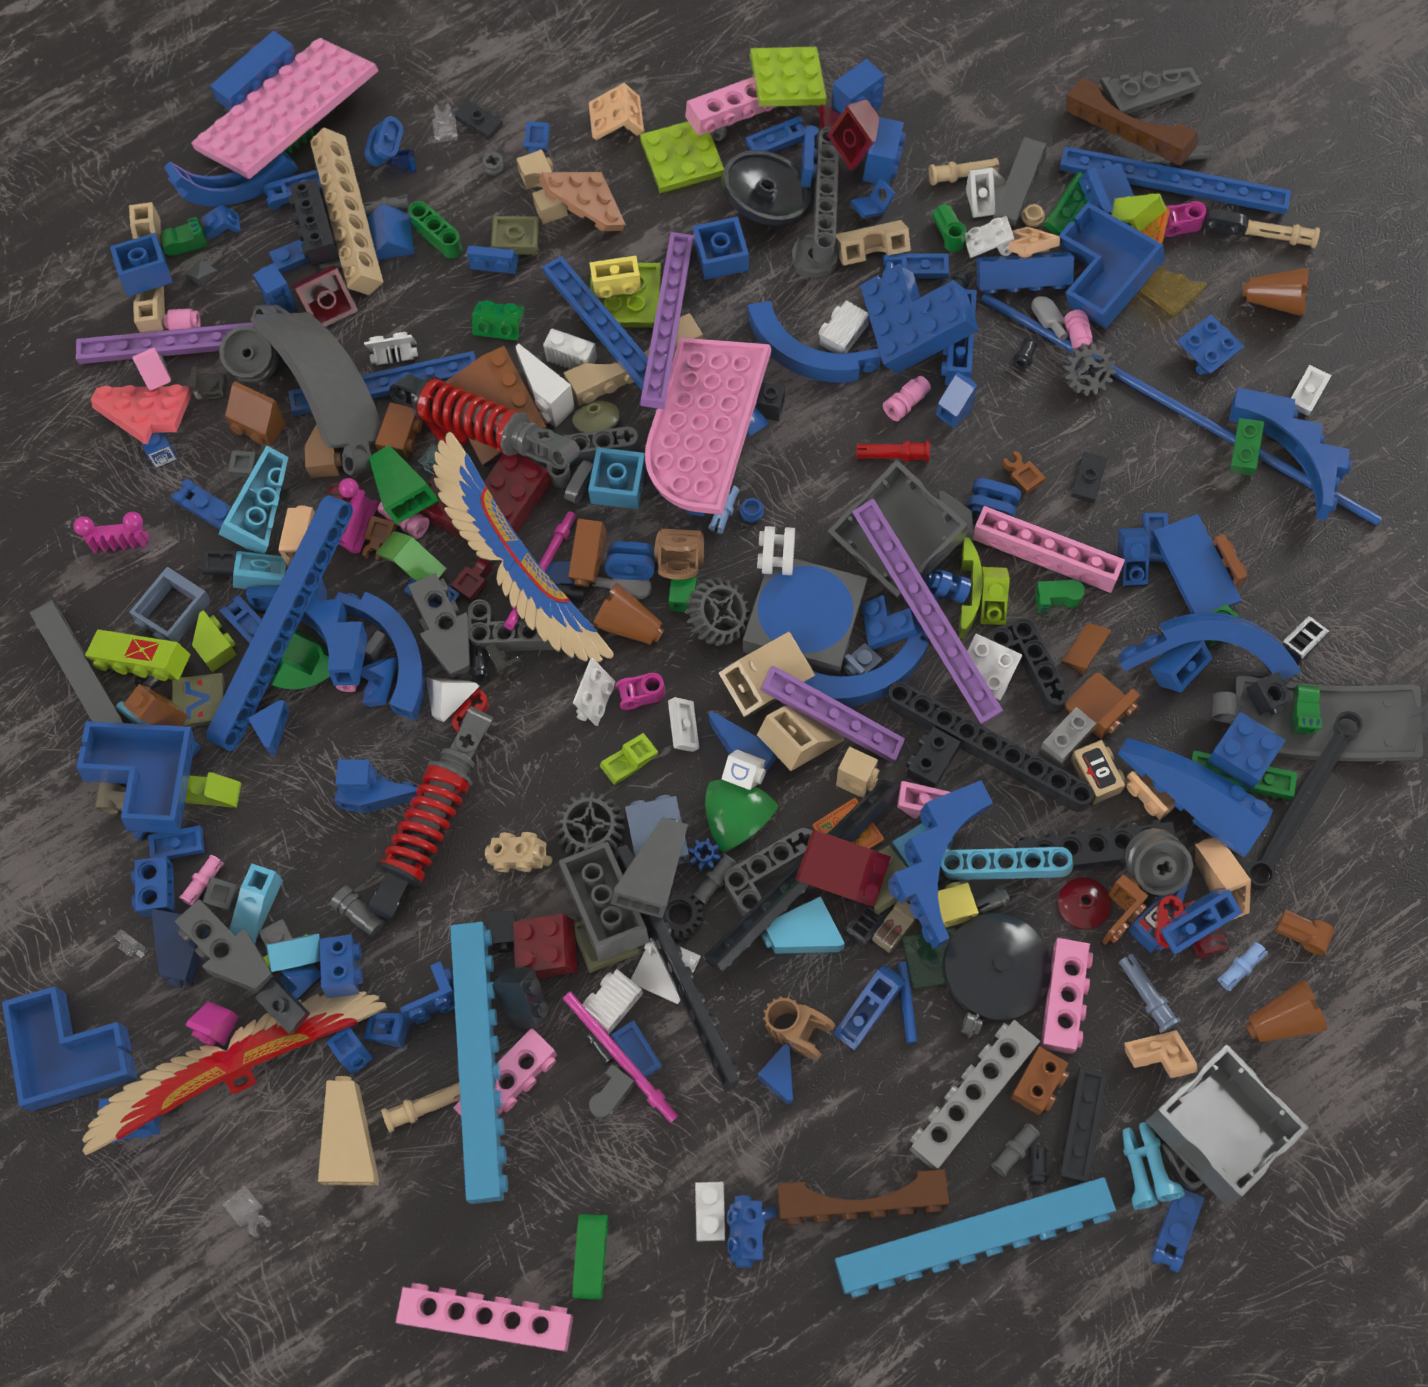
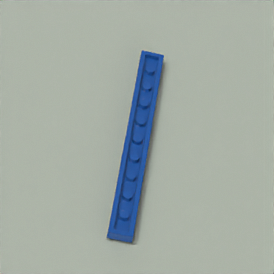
M1067 146L1064 147L1059 168L1061 171L1077 174L1081 172L1084 174L1093 168H1096L1098 171L1119 163L1122 165L1129 184L1285 215L1288 211L1291 190Z

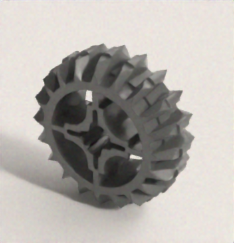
M721 578L708 579L704 583L696 585V590L690 592L691 598L686 601V604L691 608L686 609L684 612L691 616L686 622L689 624L693 623L694 627L691 632L698 631V639L706 638V644L714 643L715 646L723 645V643L728 645L733 640H738L741 637L740 634L746 631L744 625L749 623V619L746 616L751 613L745 607L750 601H744L742 598L745 592L741 591L738 593V585L734 584L731 586L730 580L722 581ZM713 593L720 595L722 598L720 600L711 599L708 595ZM716 624H720L722 626L725 625L726 627H728V629L726 631H722L716 629L714 626Z
M581 792L580 800L577 801L573 796L570 798L572 805L563 803L562 806L565 812L558 811L557 817L560 820L555 821L554 825L558 828L555 832L556 837L561 838L559 845L561 847L566 846L565 851L567 854L572 852L577 854L605 842L609 843L612 850L617 849V844L614 841H622L623 837L620 833L625 831V826L621 824L624 822V816L618 815L621 812L620 807H613L614 801L612 799L605 802L604 794L599 795L598 799H596L594 792H591L589 798H586L585 794ZM586 810L582 817L574 818L578 813ZM595 810L606 814L611 823L598 819ZM592 818L594 827L592 826V829L589 830L588 836L585 826L588 827L587 824L590 823V820ZM569 830L582 834L584 843L573 839L569 834ZM606 835L602 840L594 843V839L597 836Z

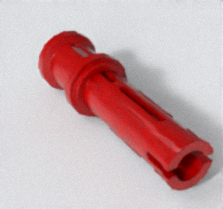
M905 441L903 444L857 443V459H903L905 462L910 460H925V462H929L930 441L925 443Z

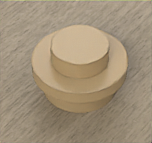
M1031 204L1023 210L1021 218L1025 225L1037 227L1044 222L1045 213L1039 205Z

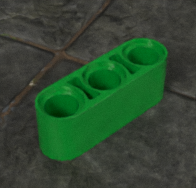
M422 201L413 202L408 208L412 227L445 257L452 259L460 256L463 249L457 230Z
M579 1214L573 1298L602 1300L608 1215Z

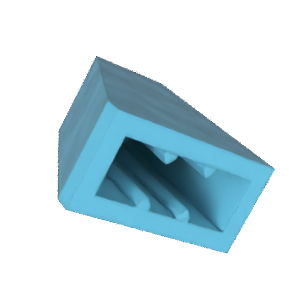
M821 897L778 916L771 923L770 927L761 933L766 947H772L775 954L840 952L844 950L845 945Z

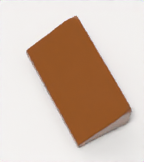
M1087 623L1062 660V663L1084 675L1108 639L1111 630Z

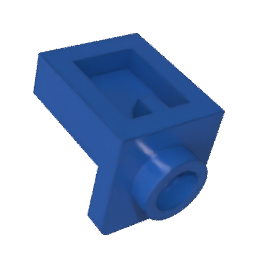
M350 1027L342 1029L326 1042L339 1062L351 1075L373 1059L372 1055L363 1046Z

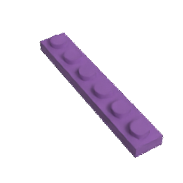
M773 665L769 668L759 689L891 763L896 761L905 738Z

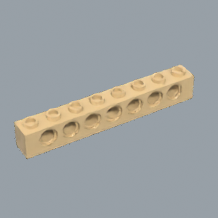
M323 128L310 142L348 289L370 295L383 283L347 141L345 136Z

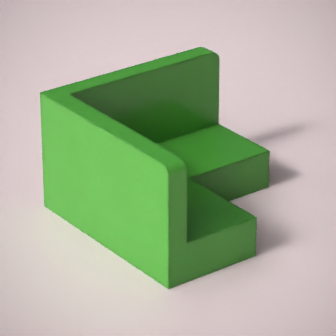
M393 531L376 552L379 557L395 562L415 581L434 573L439 578L446 570L413 537Z

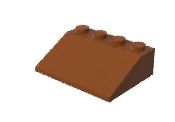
M505 346L481 356L445 381L447 384H452L455 388H462L465 392H472L476 397L482 396L486 401H494L497 406L504 405L508 410L514 409L527 413L530 423L533 422L546 429V425ZM468 438L482 466L500 459L503 455V452L493 449L489 445H483L478 441Z

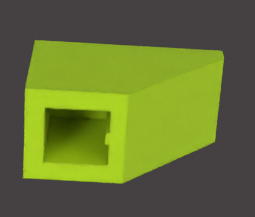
M1160 194L1127 196L1114 199L1111 215L1141 232L1166 212V206Z
M982 567L983 587L980 600V624L1005 625L1010 580L1007 568Z
M203 610L199 613L192 646L209 669L214 672L237 656L232 648L236 644L228 633L222 635L219 631L222 626L214 615L209 617Z

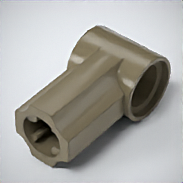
M100 783L95 810L107 814H116L118 811H122L126 788L115 783Z

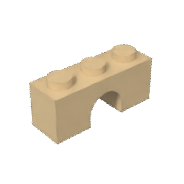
M542 150L516 158L519 173L526 189L542 187L539 180L541 173L554 170L550 157L546 158ZM544 189L532 193L534 205L542 224L568 216V205L559 199L553 201L546 196Z
M902 220L836 234L835 244L838 248V258L843 265L866 261L865 255L872 252H886L889 256L911 251L909 229Z

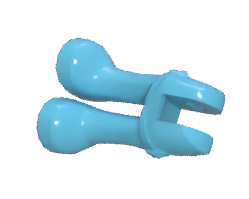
M1147 1122L1139 1124L1145 1145L1141 1148L1138 1146L1133 1130L1130 1127L1123 1129L1124 1155L1128 1157L1133 1173L1135 1192L1132 1196V1204L1136 1210L1157 1205V1199L1166 1202L1179 1199L1185 1195L1182 1186L1169 1179L1160 1153V1139L1156 1137L1152 1127ZM1147 1156L1156 1195L1149 1184L1142 1159Z

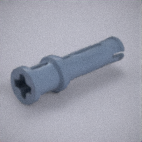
M1130 954L1128 958L1125 957L1119 961V965H1121L1146 1003L1147 1014H1151L1159 1025V1032L1163 1034L1180 1024L1181 1019L1175 1017L1167 1005V998H1164V996L1160 997L1135 959L1134 954Z

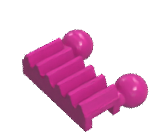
M346 478L340 482L339 492L346 498H352L349 503L353 506V515L339 544L351 553H360L371 516H374L379 502L367 498L364 495L365 491L359 490L355 480Z
M137 512L125 514L123 524L94 527L93 521L85 516L77 518L73 524L75 532L83 536V539L94 553H97L99 547L103 552H107L109 546L113 551H116L119 545L123 550H126L128 545L132 549H136L137 544L145 548L147 543H149V532L143 531V518Z

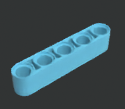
M1063 847L950 850L944 853L941 862L943 874L951 880L1065 877L1070 874L1073 868L1072 855L1069 850ZM1063 857L1068 863L1064 867H1057L1053 864L1054 860ZM1031 858H1037L1041 863L1035 868H1030L1026 865V862ZM981 859L987 862L983 869L973 868V863L976 860ZM1003 859H1010L1014 862L1007 869L999 866ZM956 860L960 865L955 870H949L946 868L947 863Z

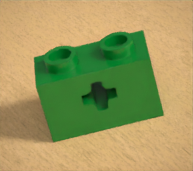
M1239 418L1230 473L1254 476L1257 468L1264 421Z

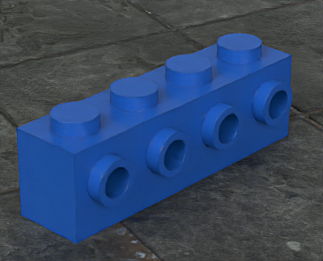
M272 31L210 85L216 101L230 111L232 107L242 104L247 99L248 94L259 90L265 80L275 77L281 67L289 65L295 60L296 54L292 44L275 31Z
M1070 252L1033 254L1032 257L1027 258L1019 257L1018 255L976 258V286L979 290H983V293H996L997 289L1017 292L1020 291V288L1029 287V290H1042L1043 286L1064 289L1066 285L1073 284L1074 256Z
M966 290L975 317L977 290ZM974 333L943 349L942 355H947V360L942 361L941 376H945V385L949 386L958 372L964 376L971 377Z

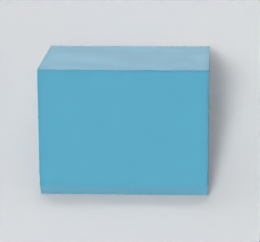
M237 551L233 573V588L247 589V587L279 586L286 571V563L283 557Z

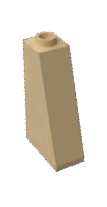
M337 1076L335 1081L326 1082L318 1182L323 1185L379 1186V1177L360 1087L355 1081H352L351 1077Z

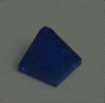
M399 150L391 158V163L415 172L414 150Z

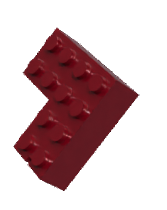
M503 454L484 481L494 501L516 535L551 484L548 469L518 454L511 456ZM434 473L428 484L438 497L440 491L434 483V478L438 477ZM439 497V501L419 512L429 519V523L469 542L460 536L459 531L461 530L453 525V519L445 511V507L448 506Z

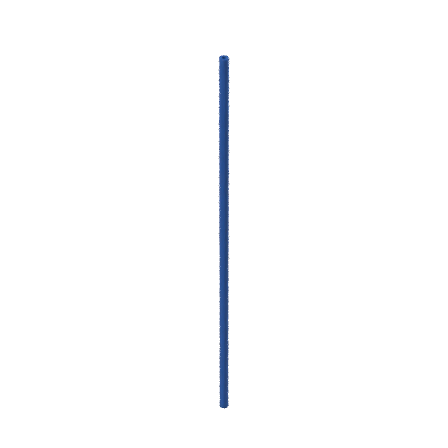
M984 293L981 301L1073 353L1070 340L1060 341L1055 332L1049 328H1043L1042 324L987 293ZM1092 354L1094 360H1096V359H1100V360H1101V359H1102V358L1096 356L1095 354ZM1111 366V368L1116 370V373L1110 375L1234 444L1236 434L1118 367ZM1260 448L1258 459L1312 489L1305 473ZM1337 491L1334 492V497L1338 498L1337 503L1367 521L1377 526L1382 519L1381 516Z

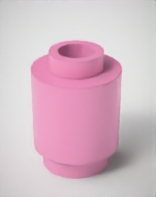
M192 309L168 310V314L164 315V325L169 330L201 327L200 315L198 311H193Z

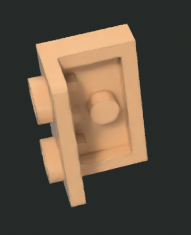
M1132 771L1128 774L1125 780L1128 791L1133 796L1140 798L1150 815L1156 816L1161 820L1176 808L1173 805L1176 800L1164 791L1161 794L1153 787L1152 779L1148 775L1143 777L1137 771Z

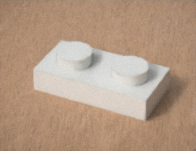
M1309 365L1291 397L1296 399L1294 409L1309 416L1331 375Z
M676 697L668 700L674 748L691 752L698 750L699 741L694 702Z
M723 1182L696 1183L697 1241H725Z

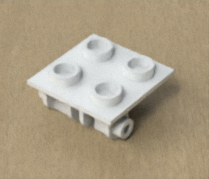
M1007 216L995 218L990 223L981 227H974L965 235L970 258L998 247L1000 254L1003 256H1008L1012 253L1009 251V242L1014 240V236Z
M407 332L395 333L393 338L384 339V336H375L369 338V342H364L369 351L374 352V354L370 355L371 364H388L386 350H388L390 363H393L391 349H395L397 362H400L398 348H400L402 361L414 360V357H418L417 348H412V345L417 343L412 335H407Z
M975 634L967 652L995 698L1001 700L1022 654Z
M593 658L590 659L573 704L578 708L576 711L578 719L586 721L588 718L595 726H598L601 717L604 715L608 699L614 690L615 681Z
M648 939L649 943L644 946V954L631 981L645 990L679 1004V995L652 939ZM680 947L682 960L685 966H689L693 973L701 956Z

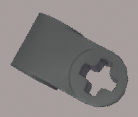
M1161 1144V1156L1170 1168L1177 1183L1183 1189L1190 1192L1198 1189L1204 1182L1199 1177L1197 1183L1188 1181L1185 1177V1171L1191 1170V1168L1168 1144Z

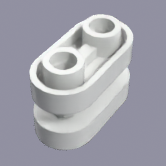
M765 526V531H760L759 546H763V554L758 553L757 568L762 569V574H772L773 567H782V575L793 574L795 528L785 527L784 535L775 534V527ZM775 544L784 545L783 557H774Z

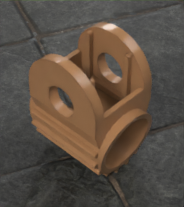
M660 530L656 537L654 549L655 561L658 562V573L670 579H689L695 577L698 574L699 565H703L704 560L703 533L693 530Z
M780 996L777 1000L773 999L771 1004H767L768 1008L764 1010L765 1017L763 1018L770 1037L774 1038L775 1043H780L782 1046L789 1045L793 1051L810 1059L818 1060L821 1053L815 1048L816 1045L808 1042L815 1027L828 1033L833 1031L835 1023L822 1013L806 1005L797 1004L796 1000H791L789 997L782 998ZM783 1014L797 1016L795 1023L787 1029L781 1030L773 1027L775 1020Z

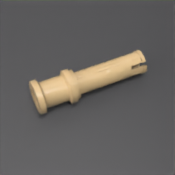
M997 158L962 164H956L953 161L941 166L932 164L929 165L931 185H936L937 182L950 181L952 183L957 181L958 178L968 177L969 170L992 167L995 171L999 172V167L995 166L999 165V161Z
M1248 220L1245 235L1286 240L1291 245L1303 244L1315 249L1320 228H1302L1299 224L1289 227Z
M459 1082L414 1101L406 1099L403 1101V1104L389 1110L386 1108L382 1109V1115L388 1131L393 1132L395 1127L408 1122L415 1123L418 1117L459 1101Z

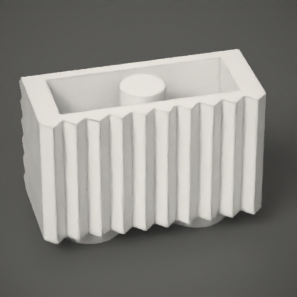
M845 301L841 307L837 306L834 309L831 321L828 324L824 323L818 333L820 336L819 345L836 354H847L869 324L868 312H865L864 309L861 310L860 307L849 303V301Z
M555 329L550 330L543 344L547 362H555L556 365L559 364L564 366V368L573 369L583 363L594 364L597 359L595 343Z
M618 969L613 974L609 972L601 981L600 985L602 987L597 994L591 993L583 1003V1006L608 1035L643 995L642 989Z

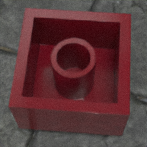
M556 914L513 922L515 968H534L538 979L578 972L575 920L564 914Z

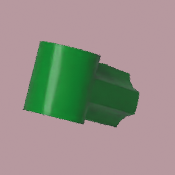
M946 204L940 205L932 212V218L944 239L946 250L954 253L959 252L965 245L966 227L958 221L951 206Z

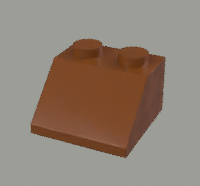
M237 382L232 384L225 415L230 424V429L239 435L244 433L250 436L258 444L265 443L272 446L286 426L276 401Z

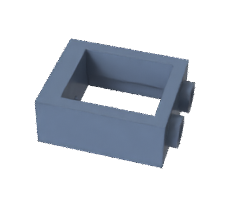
M166 567L129 613L135 619L133 623L144 632L147 629L153 632L152 636L155 639L179 642L198 619L199 613L205 610L212 600L206 591ZM174 588L193 601L167 632L147 618L168 592Z

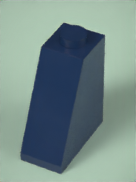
M153 909L152 922L159 976L167 981V985L175 988H182L183 985L192 986L201 957L194 951L198 946L192 940L187 943L176 932L180 927L175 923V920L182 914ZM210 928L203 929L199 934V939H206Z

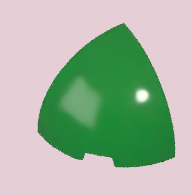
M296 628L271 679L272 685L284 689H303L327 679L330 676L328 671V647Z
M723 779L709 782L705 798L706 815L711 833L720 850L725 852L750 838L771 818L778 804L767 793L757 787L749 790Z

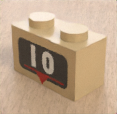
M1102 740L1074 751L1070 758L1079 779L1088 783L1094 790L1093 805L1120 794L1126 782L1123 772L1117 769L1113 763L1114 757L1111 749L1108 746L1105 747Z

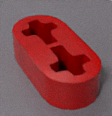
M476 689L458 707L452 718V725L456 733L461 728L459 721H463L470 706L473 707L472 700L480 698L482 704H476L474 708L484 713L487 711L489 701L482 690Z
M1175 896L1164 897L1156 910L1155 940L1164 948H1169L1160 930L1184 911L1183 903ZM1168 903H1171L1172 908L1177 910L1173 912L1171 919H1168V910L1164 909Z

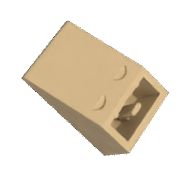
M790 632L753 651L719 672L720 677L744 717L757 713L777 700L759 690L772 665L802 682H806L815 676Z
M784 706L767 715L757 734L790 771L844 741V738L839 733L790 706Z

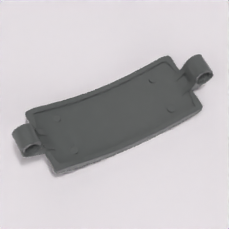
M279 305L254 306L251 322L277 350L294 374L307 399L328 448L344 447L342 466L347 474L369 473L372 470L369 456H371L369 444L376 442L382 424L368 388L350 356L328 329L311 314L289 313Z
M1238 676L1236 678V694L1232 692L1213 693V719L1232 724L1238 714L1242 712L1286 740L1276 756L1318 760L1335 734L1333 725L1337 716L1345 711L1357 713L1361 717L1363 725L1358 736L1353 740L1347 741L1338 761L1416 760L1423 756L1422 735L1428 734V704L1421 707V688L1419 685L1332 686L1284 682L1291 698L1296 685L1319 687L1322 729L1315 735L1291 733L1292 700L1284 704L1285 710L1272 716L1270 712L1259 715L1246 687L1263 678ZM1350 719L1339 721V727L1344 732L1353 733L1357 731L1354 721Z

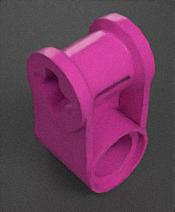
M1191 202L1166 206L1171 213L1169 214L1165 236L1173 237L1179 234L1197 232L1202 228L1206 215V207L1202 203Z
M657 673L624 678L615 684L616 689L620 692V708L623 710H631L643 705L659 702L666 695L664 681ZM653 684L659 685V688L655 691L648 690V687Z

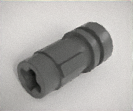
M348 885L342 887L332 898L330 906L339 911L343 917L347 916L359 929L373 937L383 927L385 921L378 914L367 910L369 904L362 902L361 896L357 893L354 894L355 891Z

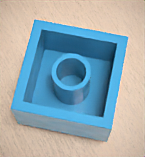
M597 447L588 490L591 504L639 510L646 472L645 453Z

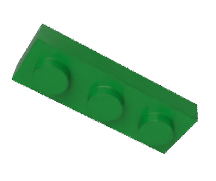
M1081 172L1074 176L1043 223L1056 236H1059L1071 221H1075V216L1087 202L1078 180L1083 175Z

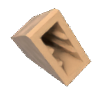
M301 505L296 508H288L279 552L288 567L315 514L312 507Z
M1214 837L1195 844V862L1209 891L1212 892L1215 889L1230 890L1242 911V914L1234 919L1249 914L1251 879L1228 847Z

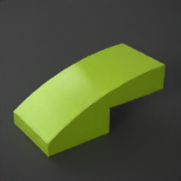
M642 733L622 746V750L603 760L600 767L615 786L658 755V751L645 734Z

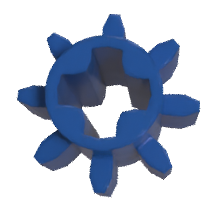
M709 838L701 843L695 840V849L691 848L688 850L689 855L695 856L690 860V865L697 864L700 872L704 868L713 870L714 861H720V856L714 854L718 852L719 846L714 845L712 847ZM708 852L709 855H706L705 859L700 858V855Z

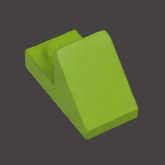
M208 772L207 777L189 776L185 802L237 808L241 782L212 772Z

